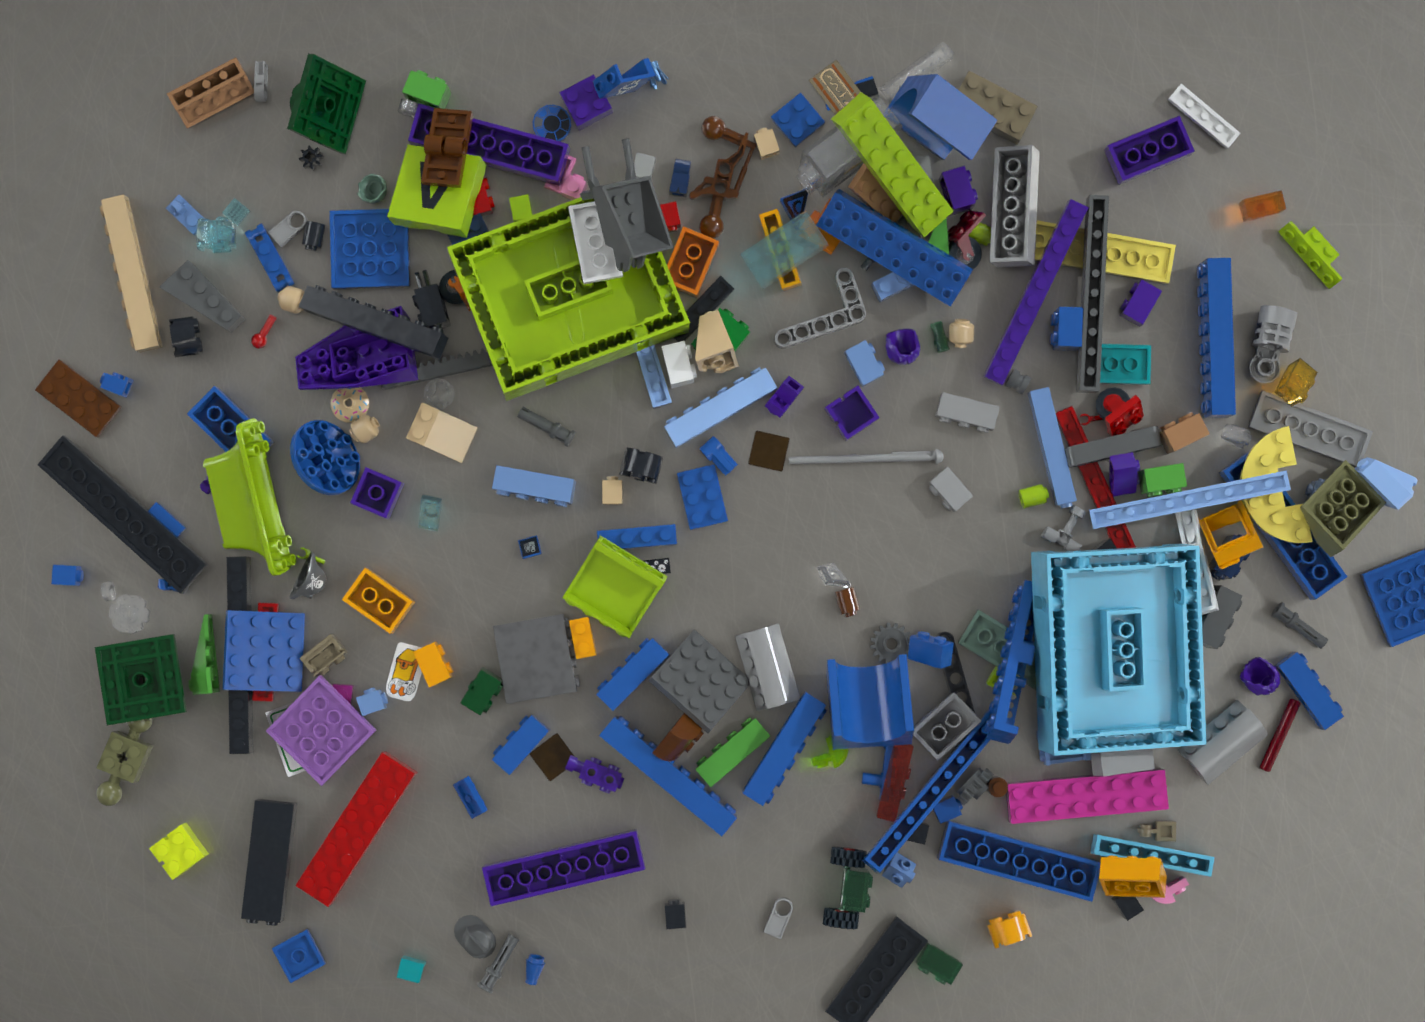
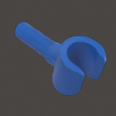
M158 579L159 589L178 592L165 579Z

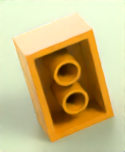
M369 568L363 569L342 599L389 634L395 632L415 604L413 599Z
M1113 855L1101 857L1099 880L1105 896L1165 898L1167 875L1161 858L1153 856L1147 858H1138L1136 856L1119 858Z

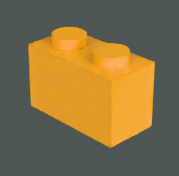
M590 617L569 620L576 659L597 655Z
M433 642L413 651L429 687L452 678L451 673L454 671L450 662L446 663L443 657L445 651L441 644L438 645L437 642Z

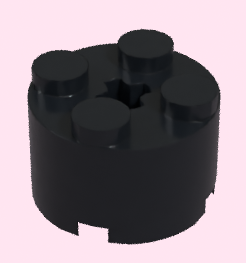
M627 447L619 475L634 477V480L645 482L646 479V482L657 484L663 457Z

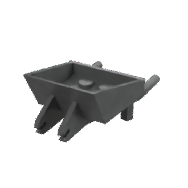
M629 138L622 139L627 167L625 180L600 185L594 174L590 147H581L590 190L580 193L582 200L594 199L605 245L613 248L616 267L619 271L627 272L630 266L635 268L637 265V269L643 267L646 255L673 248L651 175L636 178Z

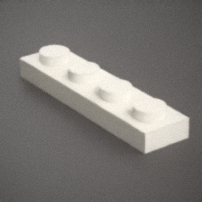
M1180 84L1168 99L1169 102L1226 149L1241 134L1183 84Z

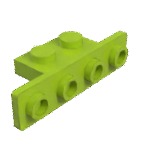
M1290 221L1278 231L1328 289H1331L1342 280V277L1330 265L1339 256V253L1315 226L1303 234Z

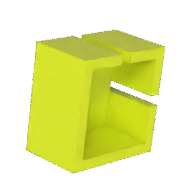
M187 823L181 824L149 848L159 863L164 861L165 864L162 867L172 880L181 876L209 855Z

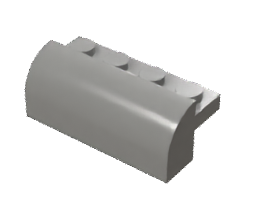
M779 624L735 636L746 676L749 679L756 711L777 707L800 699Z
M1236 700L1206 725V745L1181 746L1178 751L1192 765L1195 772L1205 783L1209 785L1268 734L1252 711Z

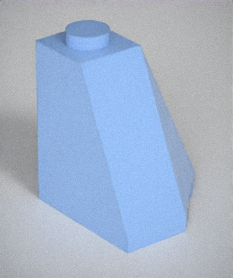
M1368 457L1357 463L1355 470L1386 502L1385 506L1399 510L1413 497L1414 491L1412 487L1418 481L1415 477Z

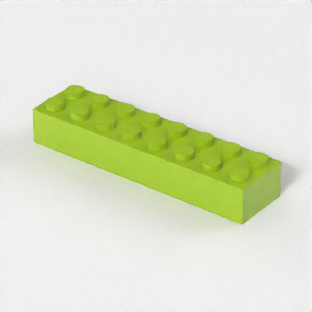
M860 92L831 118L916 232L923 237L927 236L953 212V209L871 98Z

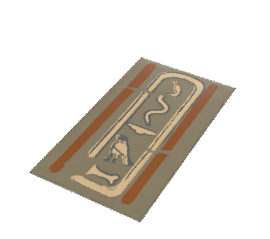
M837 60L809 79V82L834 115L861 92Z

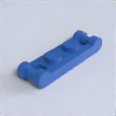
M261 223L257 225L256 229L246 231L245 235L277 293L288 285H294L295 282L264 225ZM262 235L263 240L257 242L255 238ZM284 275L285 279L278 281L277 277Z

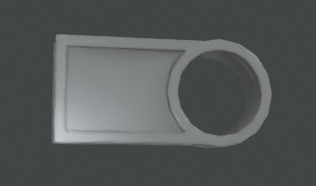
M255 61V101L266 102L268 65L265 61Z
M293 211L273 227L269 234L279 246L283 247L305 229L307 218L302 212ZM297 214L304 217L303 225L299 228L292 227L290 223L291 218Z
M782 897L775 901L764 928V933L779 939L782 938L793 912L792 902L788 898ZM783 900L789 902L791 907L786 915H780L776 911L777 903Z

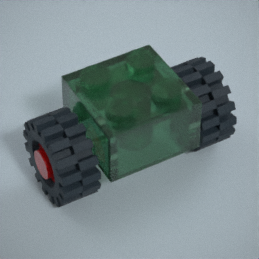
M832 847L830 863L841 865L844 868L840 907L824 908L823 925L841 929H858L859 912L865 913L866 908L870 906V896L867 893L868 888H872L873 876L868 869H865V863L862 861L867 855L866 851L846 847Z

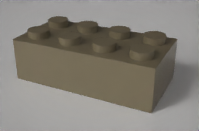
M968 71L959 88L960 92L997 119L991 132L1018 145L1038 107L1037 105L971 71Z

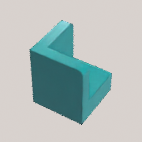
M403 956L396 978L419 983L423 969L426 966V961Z

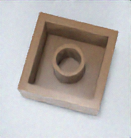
M1191 412L1178 418L1179 423L1177 424L1173 421L1160 427L1162 430L1159 432L1161 441L1167 454L1175 452L1210 434L1200 413L1193 415Z

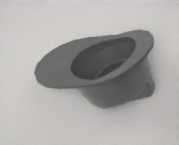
M467 915L457 921L454 928L455 937L471 956L481 959L493 953L496 947V938L482 920L476 916Z

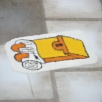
M403 642L397 644L386 684L388 696L403 701H411L414 698L422 671L413 651L421 647Z

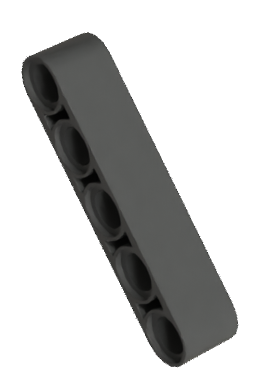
M1153 426L1064 448L1068 466L1072 468L1106 460L1112 455L1136 453L1160 447L1163 444L1158 426Z

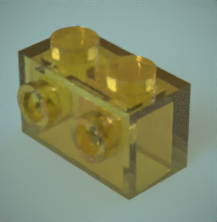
M1299 358L1288 365L1274 393L1291 407L1297 403H1303L1308 397L1309 389L1315 383L1314 379L1318 372Z

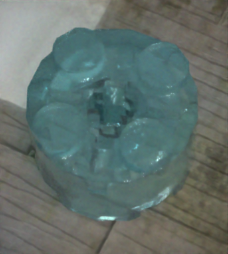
M217 217L216 220L206 218L197 220L196 241L198 250L204 252L206 248L213 250V253L231 252V248L236 249V225L234 222H229L227 217Z

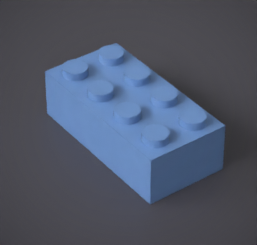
M496 465L492 489L501 496L509 497L511 493L516 494L515 497L518 499L529 500V497H533L536 502L548 504V500L555 501L554 504L557 506L567 507V504H572L576 481L570 478Z

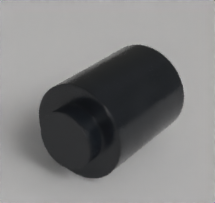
M306 221L302 245L305 246L306 250L317 251V248H321L325 230L324 224Z

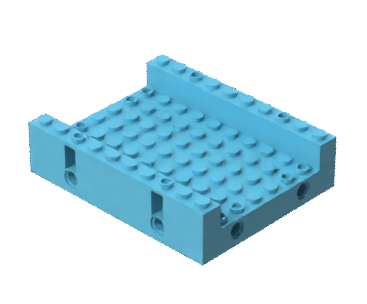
M1163 544L1162 546L1031 552L1038 749L1057 756L1206 745L1199 545Z

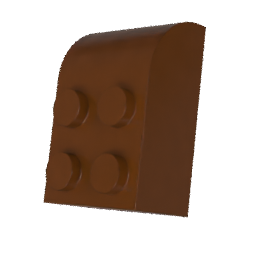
M683 713L652 753L662 760L674 761L684 751L688 753L695 744L692 741L697 742L704 734L701 731L702 728L688 715Z

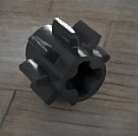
M308 145L307 150L301 149L303 155L299 160L301 162L305 161L303 164L305 169L310 166L314 171L316 166H322L320 159H323L324 156L318 155L320 151L318 147L313 150ZM313 154L314 158H312V161L310 162L308 159L311 157L310 155Z

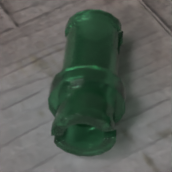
M938 321L930 324L937 352L942 353L950 350L948 346L949 339L945 335L943 322Z

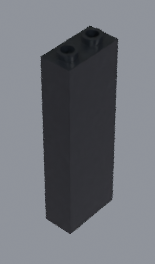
M265 799L255 800L241 919H247V923L256 924L258 921H266V925L277 926L278 923L284 921L297 803Z

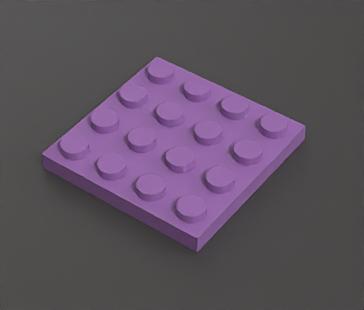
M322 675L318 676L266 730L321 786L376 731Z

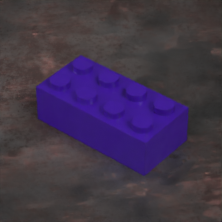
M1180 116L1109 144L1104 149L1119 185L1189 157L1195 152Z

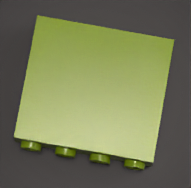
M600 535L562 598L570 606L580 608L585 615L598 619L603 626L616 630L618 635L630 638L668 576Z

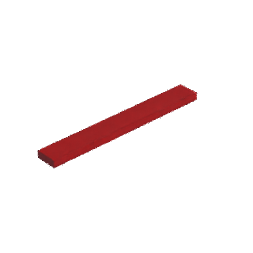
M1073 406L1056 413L1058 425L1068 447L1089 442ZM1098 462L1077 466L1096 509L1117 505ZM1125 523L1105 527L1110 540L1117 549L1136 548Z

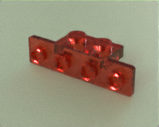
M911 744L893 746L877 810V818L894 822L897 818L900 801L905 798L906 794L905 781L909 780L911 774L909 764L914 748Z

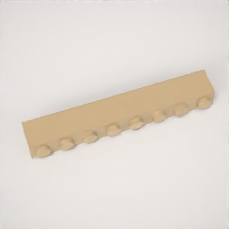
M123 194L102 199L100 212L106 220V225H104L105 233L110 237L111 243L108 246L111 255H114L115 262H113L114 271L119 276L117 286L124 300H121L123 310L127 311L126 325L132 333L130 338L131 346L139 353L163 348L129 198Z

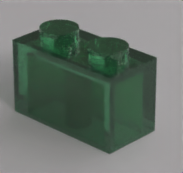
M929 942L926 943L916 960L920 971L927 975L929 972L936 976L935 980L943 985L946 982L951 985L963 966L961 961Z

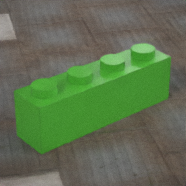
M749 717L741 724L743 728L740 731L736 732L734 730L726 737L728 740L723 745L717 744L711 750L713 754L708 758L703 756L696 762L698 766L695 770L710 787L770 737V734L756 718L751 719Z

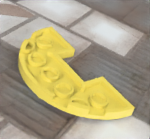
M1289 426L1272 431L1253 446L1246 457L1243 470H1241L1240 480L1276 473L1278 468L1297 465ZM1282 492L1242 500L1250 518L1270 536L1290 543L1313 542L1310 527L1300 508L1303 504L1285 507Z

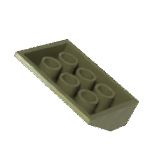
M1345 460L1300 508L1317 544L1332 557L1348 546L1386 502Z

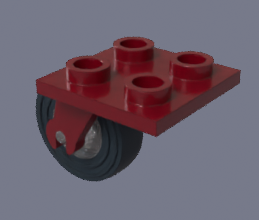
M969 210L962 214L957 225L952 226L948 230V242H950L949 255L974 269L981 261L982 250L979 243L969 237V234L983 220L986 214Z

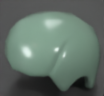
M367 175L358 183L359 191L357 195L362 201L374 204L381 202L385 198L387 184L380 175Z

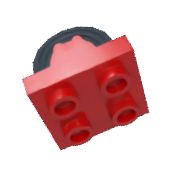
M1107 388L1097 397L1096 411L1105 420L1110 436L1124 434L1127 428L1139 423L1144 416L1139 397L1134 395L1130 398L1120 388Z

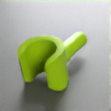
M302 547L300 549L305 550L306 555L304 557L297 555V557L307 560L310 550ZM315 556L316 562L324 565L325 560Z

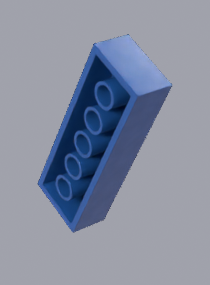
M804 691L742 790L744 795L762 806L765 803H770L774 796L773 789L775 786L780 787L785 779L783 773L786 769L790 770L795 763L793 757L797 752L800 754L804 749L806 743L803 741L807 735L809 737L812 736L816 729L815 722L817 719L822 720L827 712L825 709L826 704Z

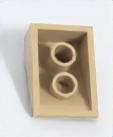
M421 403L406 439L462 463L478 428L434 407Z

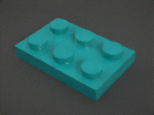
M1102 344L1100 383L1150 385L1151 345Z

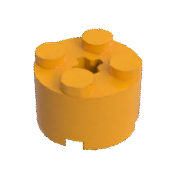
M1018 910L1009 913V918L1002 919V917H996L989 920L990 924L987 927L995 948H1000L999 943L1007 946L1025 940L1026 934L1027 937H1032L1025 913L1021 914V911Z

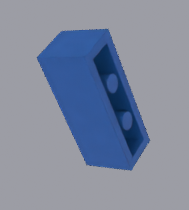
M526 715L519 723L521 726L517 732L513 730L506 737L508 742L504 746L499 745L493 752L495 756L492 760L508 775L520 765L550 731L534 715L530 717Z

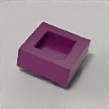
M333 684V687L352 705L354 685Z

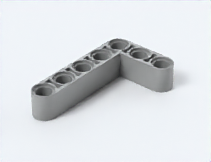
M849 268L839 269L835 276V283L844 308L779 330L774 338V343L778 348L786 349L857 325L864 320L866 310L854 275ZM846 273L849 276V281H840L839 275ZM851 291L855 294L856 298L852 301L847 300L845 293ZM853 310L861 311L862 317L859 319L853 318L851 314ZM841 316L844 323L836 325L833 322V318ZM817 322H822L825 325V330L817 331L814 325ZM799 328L806 330L807 335L804 338L797 336L796 331ZM784 334L788 337L789 341L786 344H781L778 341V336Z

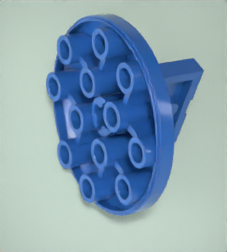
M323 420L307 422L296 430L290 444V455L292 464L302 481L311 489L325 495H339L349 490L356 483L360 472V455L352 442L351 436L338 426Z

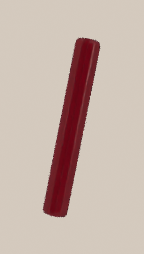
M1289 700L1260 765V768L1266 772L1271 771L1301 705L1298 700Z

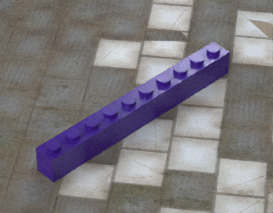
M1072 199L1067 201L983 375L984 378L998 385L1004 384L1089 207Z

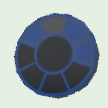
M554 104L546 105L536 112L533 119V130L537 136L561 142L570 133L571 118L561 106Z

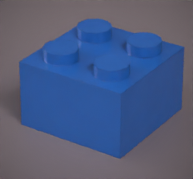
M1058 307L1051 314L1050 326H1053V334H1050V345H1053V350L1077 351L1082 347L1083 307Z

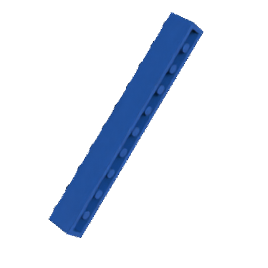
M988 710L980 718L981 722L963 738L863 858L862 861L874 872L880 873L990 741V739L986 738L987 732L984 731L986 721L989 720L991 713H988Z

